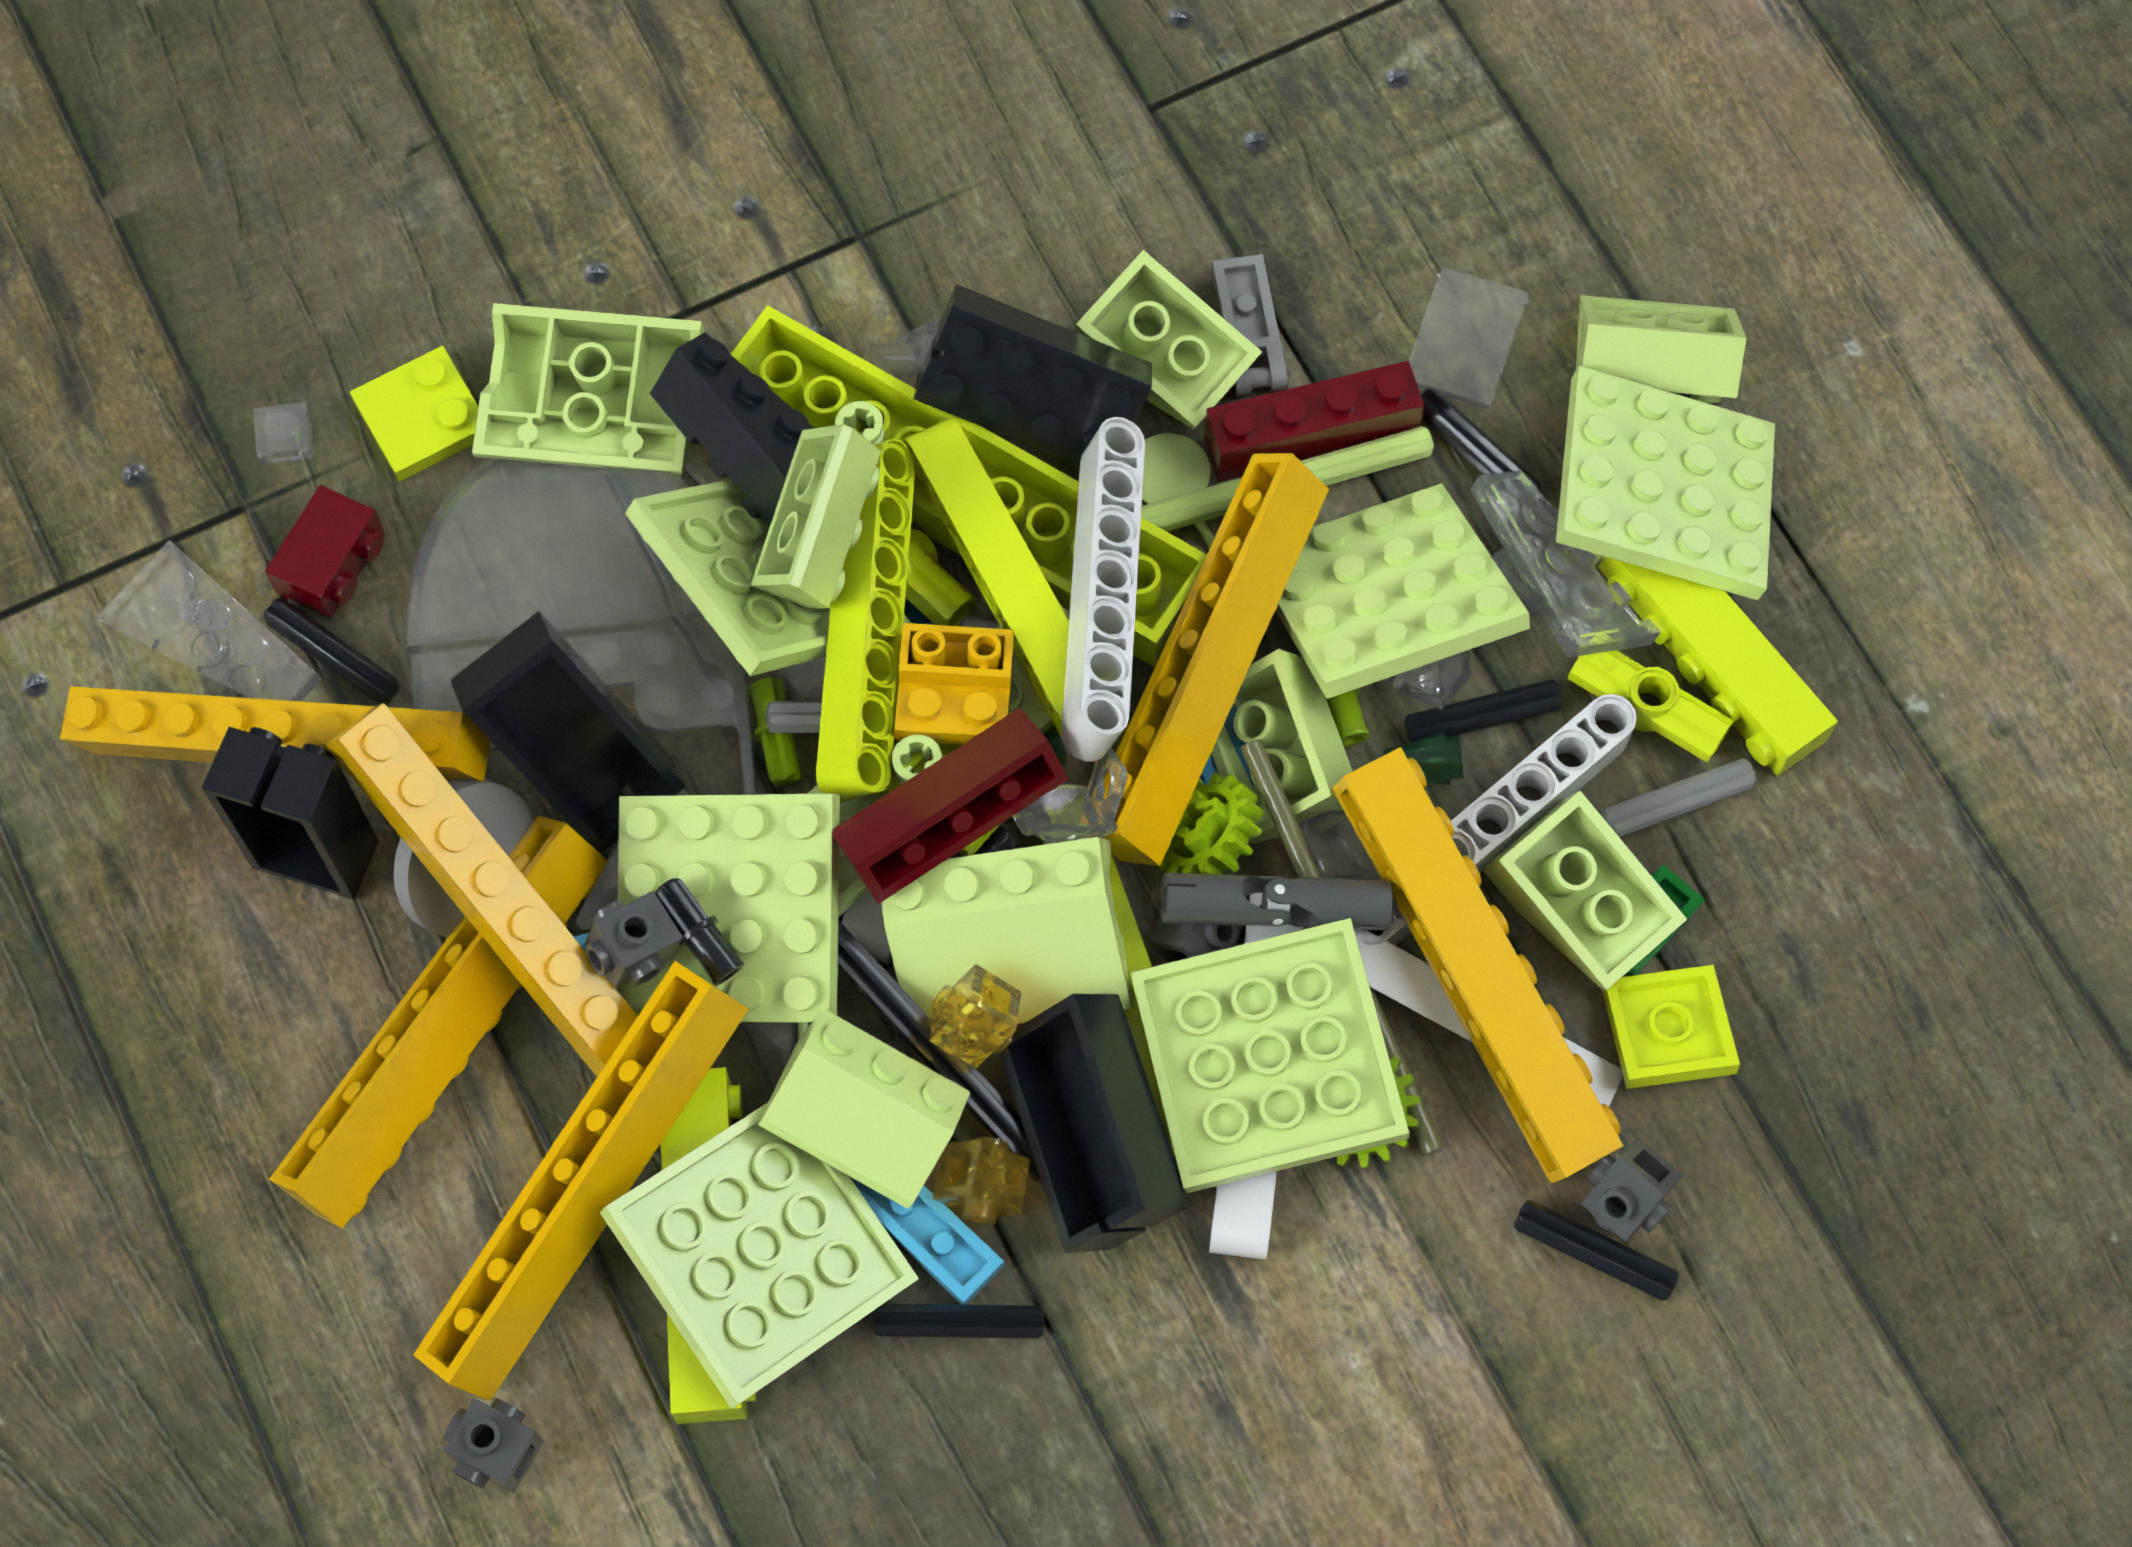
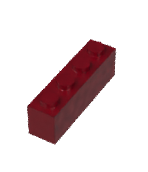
M1404 361L1206 408L1204 439L1217 481L1223 482L1243 477L1253 454L1293 453L1301 461L1420 427L1424 403L1410 362Z
M1019 707L834 828L831 834L855 873L875 901L880 904L1069 778L1047 738Z

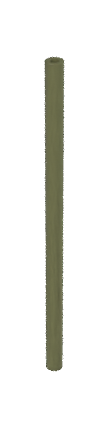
M1253 740L1243 745L1240 749L1298 878H1323L1261 740ZM1370 987L1389 1059L1396 1056L1401 1061L1400 1067L1395 1074L1397 1077L1412 1074L1374 989ZM1414 1082L1411 1087L1405 1090L1406 1094L1419 1096L1422 1105L1409 1108L1408 1115L1420 1122L1419 1127L1412 1128V1131L1423 1155H1427L1445 1146L1416 1082Z

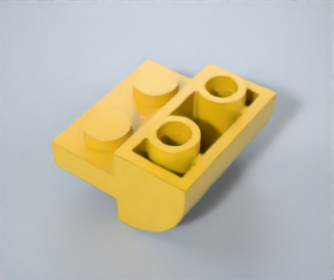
M903 623L894 728L895 741H901L903 738L911 735H925L932 738L937 744L963 745L1009 715L1014 630Z

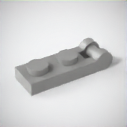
M1263 254L1212 261L1211 272L1220 316L1262 351L1259 357L1265 356L1267 365L1265 367L1248 368L1233 385L1235 397L1251 395L1252 389L1270 387L1271 392L1286 390L1288 388L1286 365Z

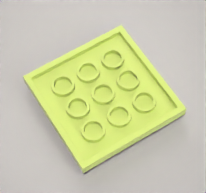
M1578 366L1571 378L1556 542L1759 600L1767 589L1775 423Z
M731 479L633 499L625 515L750 676L826 657L830 606L829 608L809 609L750 586L770 526L762 516L753 519L743 508L740 502L744 494ZM904 614L903 623H911L910 620Z
M1442 483L1312 527L1275 611L1327 699L1530 629L1528 610Z
M840 795L619 796L617 900H623L626 905L651 891L655 892L659 886L672 878L681 879L708 917L716 916L719 920L716 927L745 964L733 977L715 986L749 1008L741 1022L812 1023L822 1008L837 1016L839 846L831 832L840 823ZM679 945L673 959L664 963V970L650 981L641 985H635L632 980L616 989L637 1016L674 961H677L714 985L705 969L687 946L682 948Z
M1351 918L1130 972L1183 1189H1185L1186 1194L1409 1139V1129Z
M768 1103L613 1201L600 1212L731 1409L919 1279L850 1176L758 1125Z

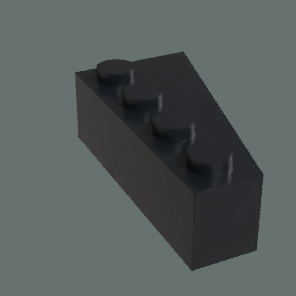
M704 332L676 348L649 394L690 443L702 444L709 452L710 461L708 465L719 479L729 477L744 494L740 504L753 519L762 516L770 526L802 430L813 429L814 427L801 412L792 409L776 395L761 377L751 373L735 359L725 345Z

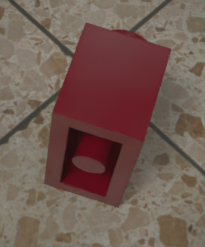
M320 485L265 570L275 592L332 619L339 606H344L351 600L357 587V577L367 561H374L382 550L385 531L376 510Z

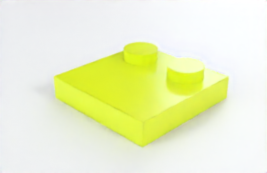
M443 345L350 391L353 402L399 482L473 445L478 405Z
M1714 965L1621 977L1609 989L1602 990L1626 1089L1737 1074L1740 1062Z

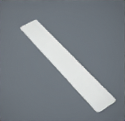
M1354 929L1369 987L1472 1042L1428 963L1387 941L1375 945L1363 943L1362 940L1372 942L1379 941L1382 938L1365 929ZM1564 1038L1572 1054L1580 1055L1590 1069L1593 1078L1590 1086L1600 1104L1610 1106L1623 1078L1621 1068Z

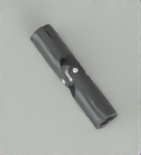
M1164 873L1161 883L1160 910L1163 923L1242 926L1293 925L1295 927L1311 928L1351 918L1354 929L1387 930L1391 922L1393 901L1389 880L1312 877L1285 879L1277 876ZM1262 893L1261 905L1258 907L1250 903L1246 896Z

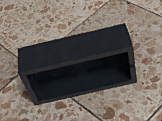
M956 284L939 323L937 336L934 335L917 375L913 399L1080 465L1083 452L1105 420L1112 417H1122L1135 424L1152 387V363Z
M540 611L536 612L450 679L462 711L600 854L619 840V796H625L622 791L624 787L629 784L634 796H675L686 788L671 755Z
M228 727L201 788L250 866L262 872L354 900L379 840L336 757L330 751L313 744H304L302 749L287 745V748L281 746L283 743L282 739L265 729L252 727L249 732Z
M1071 994L996 1040L1065 1253L1111 1250L1146 1231L1145 1227L1155 1226L1191 1207L1186 1191L1183 1189L1180 1173L1118 994Z

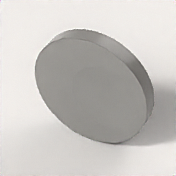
M487 778L482 782L467 779H456L449 782L503 851L509 855L534 822L524 800L512 789ZM400 838L394 861V886L398 901L406 915L413 922L435 934L448 937L464 914L405 841Z

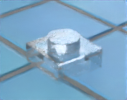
M306 402L253 408L256 456L260 464L313 458L310 410Z

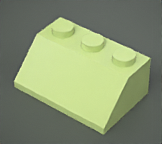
M1581 295L1576 370L1578 366H1583L1667 392L1691 394L1692 399L1701 402L1718 403L1722 401L1723 397L1737 398L1747 337L1734 308Z
M845 424L802 430L750 586L809 609L829 608L830 603L835 601L841 593L845 582V572L842 570L848 550L855 546L860 537L862 519L859 516L865 498H868L873 493L880 475V470L876 465L881 451L854 428Z
M1277 649L1250 665L1235 699L1237 712L1233 725L1234 731L1241 741L1249 743L1253 740H1261L1302 832L1320 828L1345 815L1332 788L1343 776L1353 771L1327 699L1302 656ZM1223 725L1212 751L1218 773L1224 779L1231 774L1258 795L1259 800L1256 805L1264 811V815L1253 822L1262 829L1261 835L1250 838L1247 844L1280 837L1252 773L1251 779L1255 786L1251 785L1227 730Z
M822 1008L796 1043L758 1125L909 1209L952 1137L970 1091Z

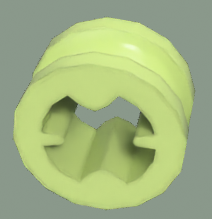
M855 401L845 405L838 412L835 425L845 424L856 428L857 422L864 420L867 421L868 428L863 431V437L873 445L884 441L883 417L879 409L873 404Z
M911 735L903 738L896 744L892 752V765L895 776L901 785L918 774L913 773L911 765L906 768L903 767V765L911 763V754L923 752L925 761L930 757L933 759L925 763L924 769L942 758L940 747L932 738L925 735Z

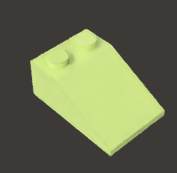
M1144 250L1078 321L1073 330L1076 333L1151 362L1152 387L1146 400L1193 430L1206 417V408L1215 407L1262 353L1259 348Z
M1581 791L1560 800L1481 868L1513 908L1603 991L1609 989L1687 920Z

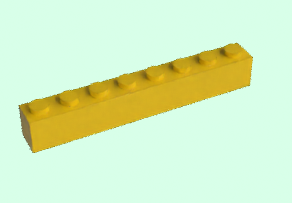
M1293 453L1252 455L1082 825L1081 830L1091 838L1101 837L1110 840L1112 855L1121 862L1154 866L1161 865L1327 496L1329 488Z
M70 686L60 740L96 755L213 763L228 727L249 732L252 727H257L270 731L280 737L283 741L281 746L286 748L287 745L302 749L304 744H313L330 751L325 744L375 706ZM387 707L446 780L467 779L481 782L485 780L491 740L464 712ZM337 760L342 771L344 773H348L346 769L342 766V764Z
M382 703L369 709L325 745L598 1077L638 1017L619 992L614 989L605 975L600 976L593 969L585 950L387 706Z
M1399 747L1343 776L1332 790L1381 879L1389 880L1392 898L1550 1184L1569 1177L1623 1147L1624 1145L1618 1136L1621 1133L1620 1124L1609 1106L1600 1104L1590 1086L1593 1078L1586 1062L1580 1055L1572 1054L1562 1036L1565 1033V1028L1558 1012L1552 1005H1545L1534 985L1537 983V977L1532 965L1524 955L1516 954L1506 935L1509 934V927L1504 915L1497 906L1488 904L1479 888L1482 881L1476 865L1467 855L1462 856L1452 839L1454 829L1448 815L1441 807H1434L1424 789L1427 786V781L1420 765L1411 757L1407 759L1404 751Z
M539 815L508 855L565 927H567V920L580 902L596 889L599 883V876L610 863L567 823ZM465 915L269 1178V1180L316 1216L342 1229L351 1218L355 1217L363 1209L367 1202L368 1193L382 1174L393 1167L398 1161L403 1145L417 1126L430 1117L435 1108V1101L451 1079L457 1077L465 1069L470 1053L484 1034L497 1025L502 1015V1009L516 990L522 987L521 983Z
M677 961L673 962L413 1355L449 1385L491 1401L606 1227L607 1223L600 1212L607 1205L629 1192L749 1008Z

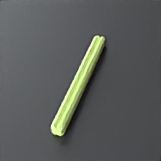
M1420 426L1301 460V462L1322 483L1328 486L1429 457L1432 454L1434 444L1427 427ZM1242 477L1141 506V517L1165 531H1171L1223 516L1227 512Z

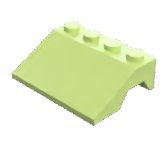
M493 303L492 319L495 344L489 383L480 393L472 449L474 457L675 475L684 474L691 443L649 393L676 348L705 332L701 321Z
M1092 837L950 858L881 902L884 926L899 986L944 1034L1023 1024L1071 994H1118L1123 1010L1133 1008L1124 940L1115 918L1109 873L1112 855L1110 840Z

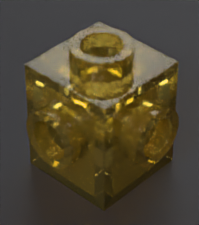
M974 964L952 987L945 985L934 998L930 1008V1014L934 1016L930 1041L941 1047L946 1053L956 1056L977 1068L993 1052L999 1054L1009 1044L1017 1026L1021 991Z
M978 1137L972 1141L948 1143L939 1159L933 1199L962 1210L963 1219L978 1224H995L997 1217L1021 1215L1030 1159L1008 1151L1009 1144L996 1138Z

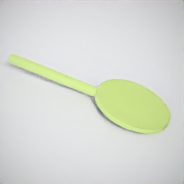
M1174 433L1157 434L1145 439L1142 502L1147 505L1208 487L1211 474L1210 462L1204 450L1195 441ZM1205 521L1195 523L1196 528L1210 549L1215 538Z

